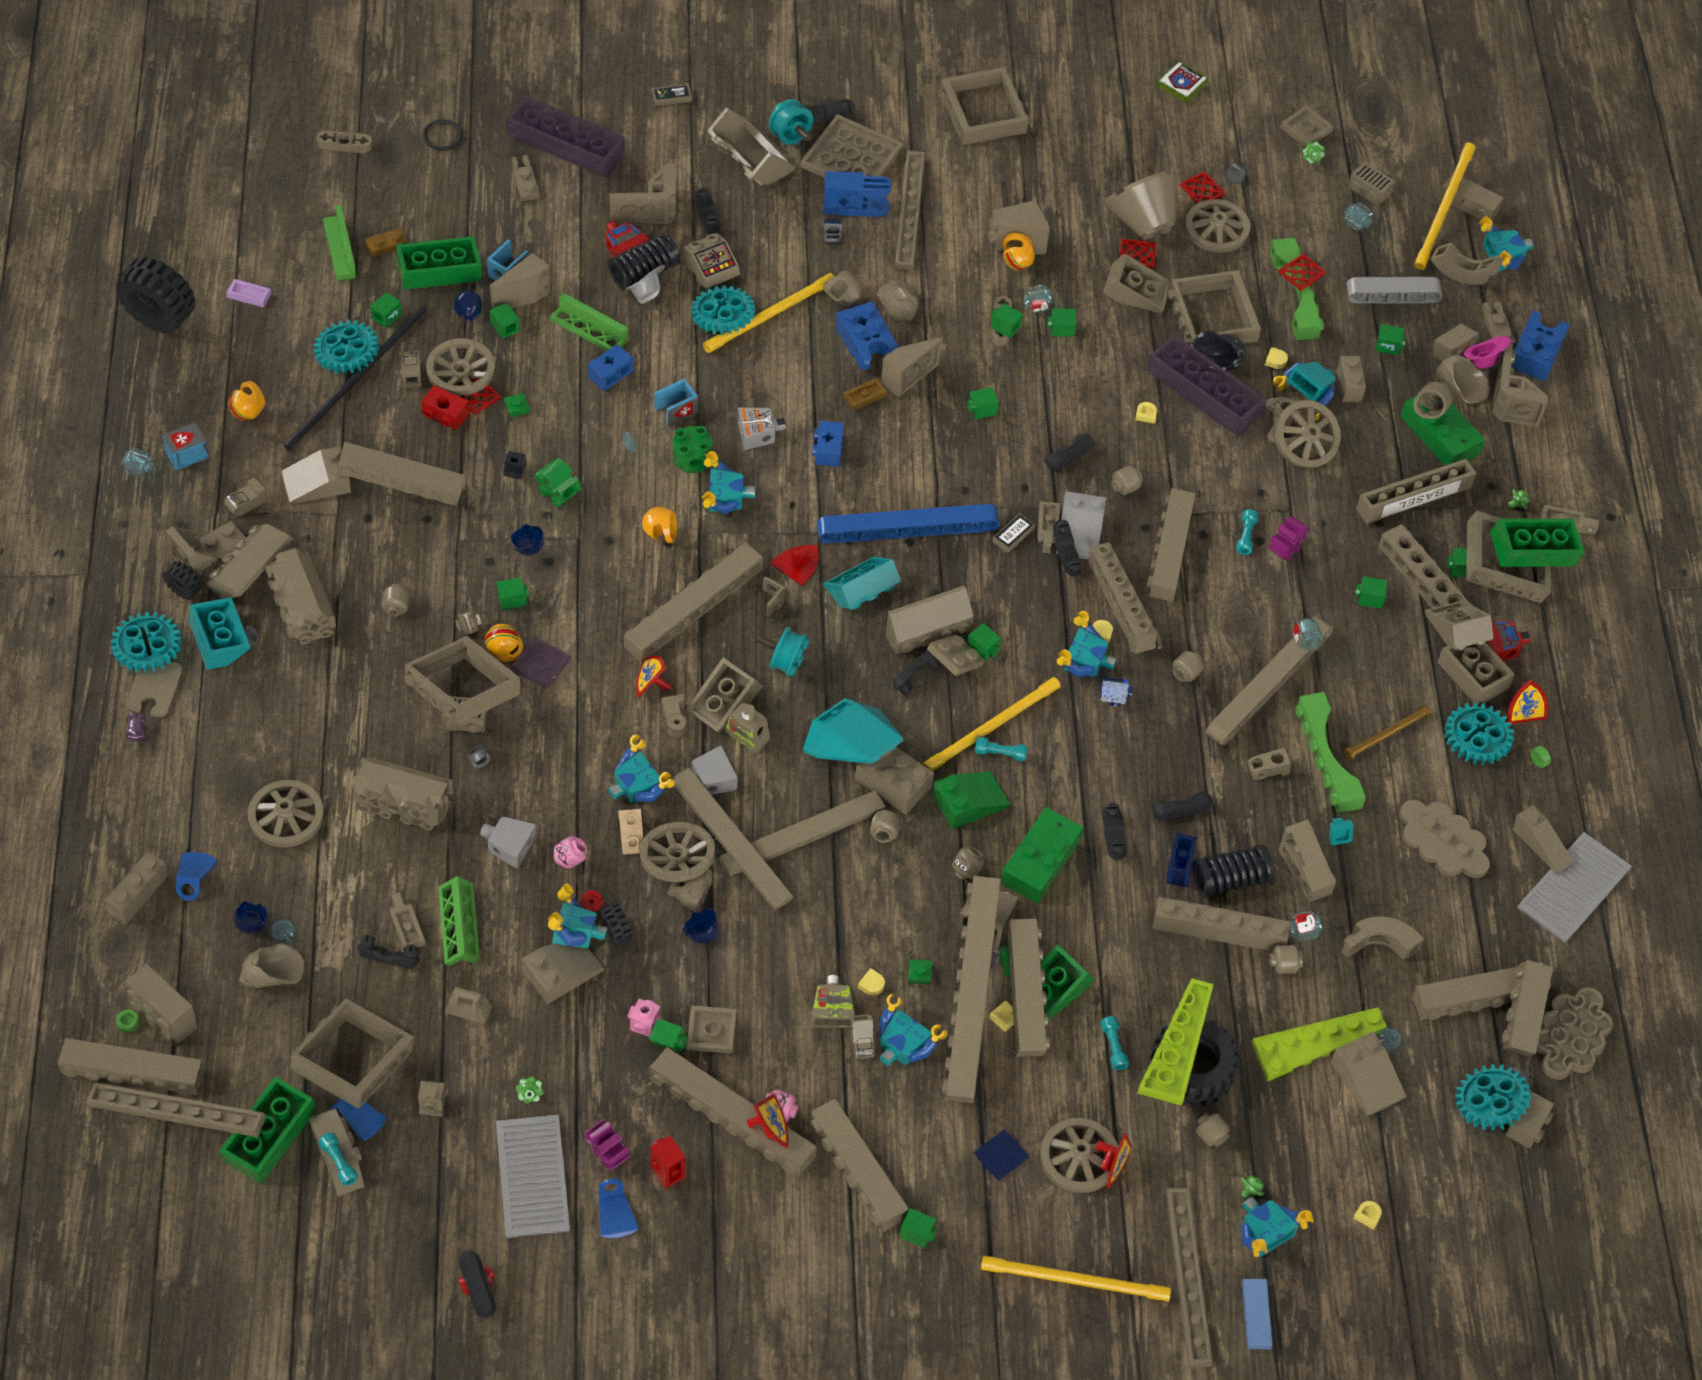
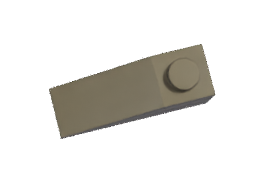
M1534 805L1517 814L1513 831L1556 874L1573 864L1571 856L1550 822Z

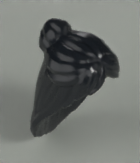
M1209 330L1201 332L1189 346L1190 356L1195 364L1201 368H1214L1222 371L1235 370L1241 367L1247 358L1246 346L1241 340L1219 335Z

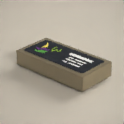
M689 84L652 88L655 106L692 102Z

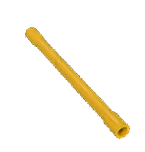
M1466 143L1462 150L1460 160L1424 245L1414 263L1417 269L1423 270L1427 265L1436 238L1467 165L1471 161L1476 146L1472 143Z
M829 273L821 277L813 284L754 316V319H750V324H745V328L738 327L739 332L733 329L731 334L726 331L723 335L720 334L703 343L704 349L707 353H710L723 346L726 342L818 291L824 290L826 282L834 277L833 274Z
M1052 677L1040 685L1038 689L942 752L935 754L923 762L922 765L932 772L944 765L946 761L977 742V738L986 736L1043 697H1047L1061 687L1060 682L1057 678Z
M983 1256L981 1270L1028 1276L1144 1296L1149 1299L1169 1302L1171 1293L1170 1287L1139 1284L1011 1262L989 1256Z

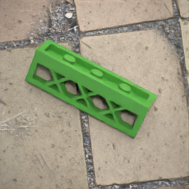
M336 205V216L323 218V224L336 280L341 281L356 278V272L341 205Z
M565 293L559 297V307L550 316V321L604 350L613 348L606 341L615 340L621 348L628 342V327ZM563 312L569 315L570 319H561L559 316ZM582 322L586 325L584 328H577L574 326V323ZM598 331L602 333V336L594 337L590 332Z
M457 876L438 887L444 960L447 966H451L462 959L472 964L480 961L473 883ZM452 888V893L449 899H447V890ZM453 906L454 912L449 919V912ZM455 925L456 930L451 938L450 932ZM455 945H457L458 953L452 956V951Z

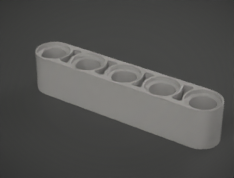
M1355 277L1349 279L1346 283L1349 301L1352 303H1436L1443 298L1440 280L1436 277Z

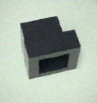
M825 219L824 242H841V219ZM829 227H836V230L830 231Z
M509 451L504 462L503 476L521 480L527 465L526 454Z

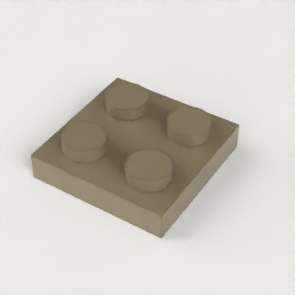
M1307 105L1282 121L1280 125L1282 130L1304 147L1307 146L1308 142L1312 144L1315 141L1318 142L1330 134L1334 127Z
M957 634L932 642L927 648L955 676L982 667L985 661L976 650L972 649Z
M691 1005L687 1050L733 1054L737 1009Z

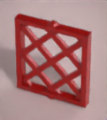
M1205 171L1180 183V187L1196 204L1202 202V198L1212 200L1225 195L1221 187ZM1190 182H1193V185H1192V186L1186 185V184H1188V183H1190ZM1195 183H1201L1202 187H1196ZM1204 185H1211V189L1204 188ZM1194 189L1201 190V194L1194 193ZM1203 191L1210 192V196L1203 195ZM1212 193H1218V195L1213 197Z
M1121 239L1120 257L1124 253L1130 256L1127 252L1132 250L1135 254L1130 256L1131 258L1138 256L1141 258L1138 262L1154 269L1156 242ZM1124 244L1128 247L1126 250L1123 249ZM1139 246L1142 250L1136 251L1134 248ZM1152 247L1153 252L1150 253L1147 249ZM1145 251L1148 256L1143 257L1141 253ZM1151 257L1153 259L1152 263L1147 261V259Z
M1303 253L1278 271L1280 275L1300 291L1307 288L1326 273ZM1303 259L1306 260L1309 264H1303ZM1294 266H1300L1301 271L1294 270ZM1303 267H1310V271H1303ZM1313 267L1319 272H1313ZM1294 273L1301 274V278L1294 277ZM1303 274H1310V279L1303 278Z
M478 378L470 379L471 383L480 380ZM487 385L484 388L486 389L485 394L477 392L465 395V400H467V396H475L474 401H469V404H474L473 408L469 405V410L474 415L501 399V396L491 386ZM477 396L485 397L484 401H477ZM487 397H495L487 402ZM476 404L483 405L480 408L476 409Z

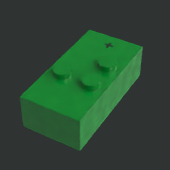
M474 236L396 245V262L403 290L481 281L482 264Z
M1416 396L1404 402L1400 417L1444 466L1464 459L1469 461L1481 455L1485 439L1452 403L1447 412L1439 418L1426 419L1420 417L1415 412L1414 400ZM1420 405L1424 411H1431L1429 408Z
M1499 519L1490 531L1500 567H1574L1585 553L1574 519Z
M1045 807L1003 868L1001 884L1039 904L1081 842L1084 827Z
M276 1076L250 1109L251 1111L263 1112L266 1116L258 1137L232 1133L219 1150L223 1162L260 1184L265 1181L307 1124L309 1118L317 1110L313 1098Z

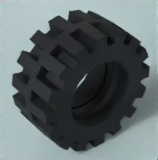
M181 561L173 562L162 575L164 583H167L166 586L171 588V591L175 592L178 597L181 596L182 599H192L203 587V581L200 580L201 577L197 575V572L193 571L192 567L187 566L186 563H181Z
M619 903L600 910L604 927H608L607 934L615 947L633 940L627 917H625V913Z

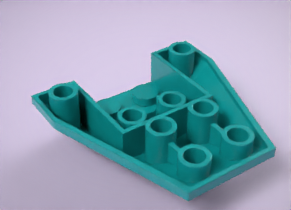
M844 698L812 721L803 751L819 759L871 764L878 761L888 751L895 749L904 740L880 709Z

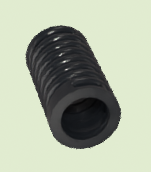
M662 233L660 236L654 237L653 240H647L629 249L627 252H622L614 258H610L608 260V268L615 284L625 291L630 285L632 286L661 265H665V268L659 274L667 271L669 267L673 268L679 265L680 254L673 239L667 233Z
M1264 844L1253 846L1252 848L1248 847L1244 850L1239 849L1236 852L1230 851L1220 855L1216 854L1212 857L1207 856L1204 859L1198 858L1193 861L1195 884L1203 898L1213 896L1215 893L1222 894L1223 891L1230 892L1231 889L1235 891L1239 887L1244 889L1247 885L1253 887L1255 883L1257 885H1262L1263 882L1271 883L1274 879L1272 859ZM1199 868L1201 870V876L1203 881H1200Z

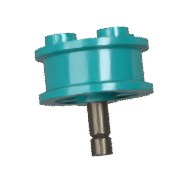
M789 99L783 103L780 102L775 106V110L769 119V130L773 135L778 136L785 145L796 144L802 139L808 142L812 139L809 131L813 124V115L807 108H803V105L796 99Z
M789 626L785 629L778 642L759 634L756 642L774 650L769 669L777 668L786 672L787 677H794L798 667L801 666L804 660L803 652L807 650L811 638H808V635L805 633L800 635L791 631L792 628Z

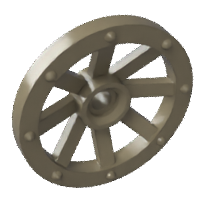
M1217 199L1205 200L1194 205L1187 213L1185 231L1189 239L1198 247L1210 252L1225 253L1240 248L1247 241L1250 233V221L1246 213L1231 202ZM1213 209L1214 213H1210L1205 210ZM1196 215L1207 218L1192 222ZM1236 216L1239 219V221H1235L1229 218ZM1208 225L1200 236L1194 229ZM1230 226L1242 229V234L1238 236ZM1214 232L1216 233L1217 243L1205 239ZM1223 232H1226L1233 241L1223 243Z
M464 338L452 339L439 344L431 351L426 363L427 376L433 386L435 385L456 396L470 395L481 391L492 381L495 374V360L491 351L480 342ZM456 349H468L464 359H459ZM450 351L453 363L451 364L440 356ZM475 351L483 356V358L470 364ZM435 362L449 371H434ZM486 363L488 364L486 372L474 371ZM439 378H452V379H451L448 383H445L444 381H442V380L439 379ZM469 378H478L480 380H478L475 383H471ZM458 382H463V383H464V386H455V385H456Z
M1311 400L1295 402L1280 413L1275 424L1274 436L1278 450L1287 461L1297 467L1306 469L1319 467L1329 462L1339 448L1341 433L1338 421L1334 414L1321 403ZM1307 409L1308 423L1295 410ZM1314 411L1318 412L1324 417V419H1322L1317 424H1315ZM1290 415L1301 427L1284 425ZM1329 424L1331 435L1321 432L1320 429ZM1284 433L1298 434L1299 438L1287 445ZM1319 439L1331 442L1326 453ZM1303 442L1305 446L1302 458H1299L1291 450ZM1312 443L1320 459L1308 460Z
M280 780L264 786L253 796L248 807V821L252 832L259 840L274 847H293L308 841L318 832L324 818L323 803L318 793L309 785L295 780ZM290 790L286 798H282L278 793L279 791ZM298 792L308 797L306 799L293 801ZM270 795L276 802L262 803ZM314 805L315 816L297 808ZM257 811H272L257 822ZM295 818H301L311 824L301 832ZM277 819L273 835L262 829ZM284 823H289L294 833L293 836L280 837Z
M672 822L658 826L644 837L640 845V860L644 869L653 877L668 882L688 881L702 875L710 868L715 858V845L711 835L702 827L687 822ZM672 833H686L681 844H676ZM666 836L669 847L665 848L655 841ZM693 836L702 841L688 849ZM652 848L663 856H648V851ZM707 848L705 856H693ZM655 864H667V865H665L663 868H660V867L656 866ZM686 864H697V865L694 866V867H692V868H688V866H687Z
M1070 1118L1055 1124L1046 1133L1040 1150L1041 1164L1048 1178L1057 1186L1075 1193L1093 1192L1107 1185L1110 1170L1094 1180L1089 1161L1101 1167L1103 1159L1093 1153L1101 1152L1096 1149L1097 1144H1090L1089 1142L1095 1133L1105 1143L1118 1148L1117 1142L1109 1130L1101 1124L1086 1118ZM1074 1129H1085L1088 1131L1083 1139H1079ZM1066 1131L1072 1143L1057 1140L1055 1137ZM1050 1146L1068 1151L1050 1160ZM1070 1160V1167L1066 1176L1063 1177L1054 1167ZM1078 1166H1082L1087 1182L1072 1181Z

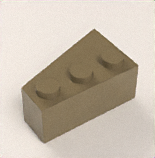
M1309 819L1286 827L1278 851L1306 899L1310 903L1331 895L1336 879L1330 871Z
M336 1109L309 1118L313 1136L321 1156L328 1167V1174L333 1179L337 1196L364 1187L358 1161L362 1160L358 1147H352L355 1143L351 1132L345 1131L348 1127L344 1116L339 1117ZM333 1132L339 1139L338 1147L342 1152L341 1155L346 1159L349 1166H353L359 1175L354 1184L343 1186L337 1177L339 1171L335 1166L334 1160L331 1159L328 1152L322 1151L318 1143L320 1137L325 1133Z

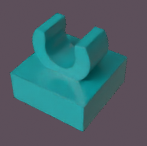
M1341 817L1332 819L1333 823H1330L1329 842L1331 845L1352 842L1354 827L1352 821H1343Z

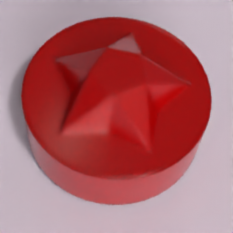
M589 890L582 895L580 905L585 910L597 912L603 905V898L599 892Z

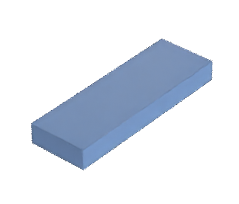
M1243 1279L1242 1290L1247 1349H1271L1272 1336L1267 1279Z

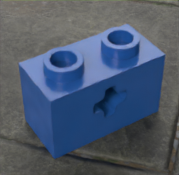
M618 344L606 350L603 355L593 359L588 364V378L603 391L634 371V358Z
M820 421L819 429L815 428L814 440L817 441V444H813L812 456L816 457L815 465L840 467L844 423Z

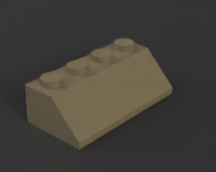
M267 523L253 526L248 531L249 536L246 539L240 540L235 545L236 550L233 553L227 554L222 559L223 564L209 573L210 578L205 583L219 599L241 596L265 570V566L270 564V561H273L276 558L275 556L293 538Z
M961 586L889 611L886 637L895 654L908 653L915 648L928 646L937 640L958 633H965L972 629L974 616L966 587Z

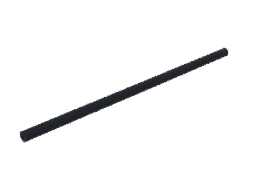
M421 305L379 347V350H377L378 355L373 356L374 361H367L368 367L362 365L361 371L357 370L283 445L287 451H290L427 311L424 305Z

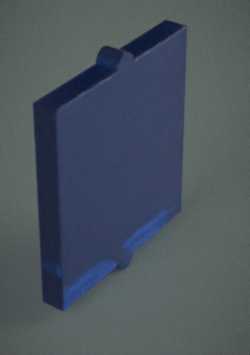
M1005 1129L974 1152V1155L984 1165V1169H988L998 1181L1029 1159V1155L1019 1146V1141H1015Z

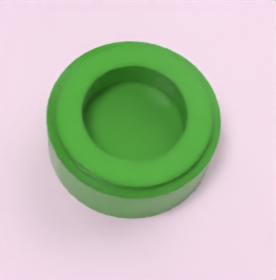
M1537 746L1531 750V759L1536 766L1544 768L1551 763V757L1544 747Z
M130 1009L121 1011L116 1017L117 1028L126 1034L135 1032L140 1026L137 1012Z

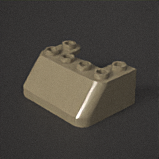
M727 107L707 130L712 135L711 140L719 146L721 144L726 150H731L733 152L732 157L744 164L743 168L746 171L744 174L761 186L763 184L769 185L791 174L797 167L754 122Z

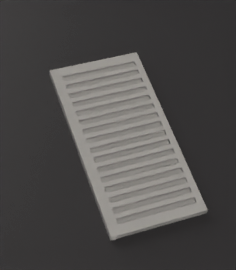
M1585 832L1567 850L1573 860V864L1557 874L1550 869L1517 906V909L1564 943L1569 940L1632 868L1629 863Z
M559 1115L496 1121L506 1238L570 1231Z

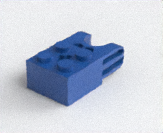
M825 171L823 214L886 216L889 213L890 204L885 196H888L892 183L887 177L864 176V173Z
M873 301L837 312L836 329L861 370L871 368L872 354L879 353L885 356L887 353H891L896 348H899Z
M1532 311L1514 351L1515 360L1514 364H1511V368L1546 382L1570 324L1561 321L1557 327L1547 328L1540 322L1541 313Z

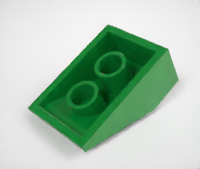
M991 771L954 774L934 782L933 797L952 830L1010 807L1009 801Z
M1058 944L1040 963V968L1044 969L1045 982L1042 983V991H1046L1047 1000L1046 1005L1043 1006L1044 1013L1048 1014V1021L1077 999L1095 980L1088 971Z

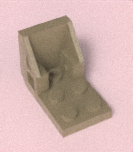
M674 163L663 166L648 181V193H609L610 222H615L617 225H622L626 222L632 225H662L672 222L676 216Z
M1510 344L1502 351L1497 366L1492 413L1499 421L1539 427L1548 403V396L1526 377L1513 375L1514 368H1511V364H1514L1515 353H1512L1513 344Z
M232 521L202 538H199L194 531L174 526L166 530L170 554L173 559L181 561V563L184 562L187 566L192 567V570L197 572V575L201 577L200 580L203 582L210 578L209 573L213 569L223 564L222 559L227 554L233 553L236 550L235 545L240 540L246 539Z

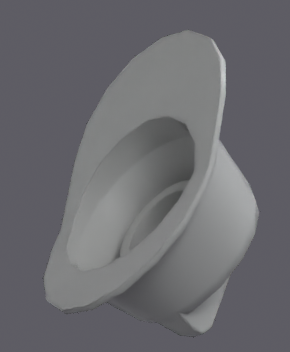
M665 265L657 267L625 291L631 290L641 304L654 299L660 292L661 287L658 274L665 268Z

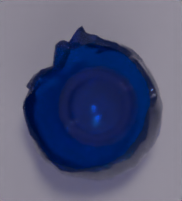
M464 290L457 294L454 300V310L457 315H463L465 320L469 319L472 321L482 313V299L475 291Z
M525 524L510 535L511 542L515 545V550L525 556L538 554L544 546V533L539 526Z
M243 901L234 912L233 920L236 928L245 934H254L261 931L268 920L267 907L262 906L261 903L254 905L251 902Z
M706 908L701 913L693 912L692 917L685 922V926L682 928L684 934L696 943L704 944L715 939L720 928L715 911L711 908Z

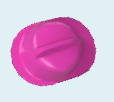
M1507 336L1492 338L1467 348L1464 356L1472 360V363L1478 369L1492 367L1499 361L1501 352L1510 345L1511 339Z

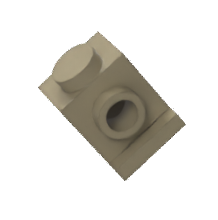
M421 1081L418 1095L419 1114L442 1117L446 1097L444 1083Z

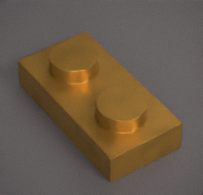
M402 228L364 239L371 257L395 251L397 244L408 243Z
M875 378L843 392L842 398L850 409L854 411L887 397V390L878 378Z

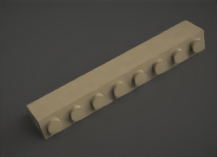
M744 543L741 547H736L729 556L719 560L716 566L706 570L695 582H690L682 592L676 593L670 601L660 605L649 617H644L640 624L630 628L624 635V648L642 663L645 658L651 656L763 570V557L747 543Z
M668 1047L651 1065L650 1078L656 1085L664 1086L670 1090L674 1097L682 1098L688 1102L692 1109L695 1111L700 1110L706 1114L711 1122L724 1126L729 1134L740 1137L750 1148L758 1149L768 1160L776 1161L782 1165L783 1169L789 1174L794 1173L800 1177L816 1157V1146L788 1127L789 1143L787 1149L778 1144L773 1138L767 1139L761 1125L749 1128L747 1120L757 1116L754 1105Z

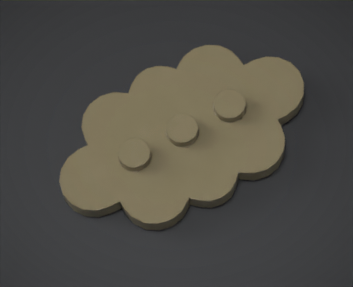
M1408 800L1403 803L1399 813L1401 821L1406 825L1403 830V840L1411 848L1418 849L1419 855L1424 861L1435 863L1439 872L1446 876H1456L1461 872L1472 878H1481L1486 875L1489 870L1490 861L1483 853L1486 847L1485 836L1478 830L1470 829L1469 821L1465 817L1453 815L1452 809L1442 802H1433L1428 806L1417 800Z
M1584 987L1576 993L1575 997L1569 994L1557 995L1551 1003V1011L1543 1015L1537 1052L1544 1056L1542 1070L1549 1078L1562 1080L1567 1078L1571 1070L1577 1073L1589 1072L1595 1065L1596 1056L1604 1050L1606 1045L1605 1037L1611 1032L1613 1021L1609 1014L1602 1010L1604 999L1596 989Z

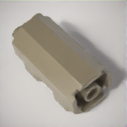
M294 548L278 553L275 556L276 561L272 563L271 560L270 564L265 566V570L268 576L269 588L274 591L273 597L276 606H279L281 609L279 611L283 623L286 622V631L289 639L295 638L300 640L302 644H307L320 638L330 637L333 634L332 629L336 626L335 617L309 552L304 551V553H301L300 549Z
M363 757L361 759L360 771L358 775H354L351 787L355 788L353 799L359 804L358 809L360 811L374 813L385 819H389L392 814L397 813L400 815L399 820L402 823L417 825L428 831L444 821L451 803L448 800V794L452 795L454 790L453 780L372 757Z

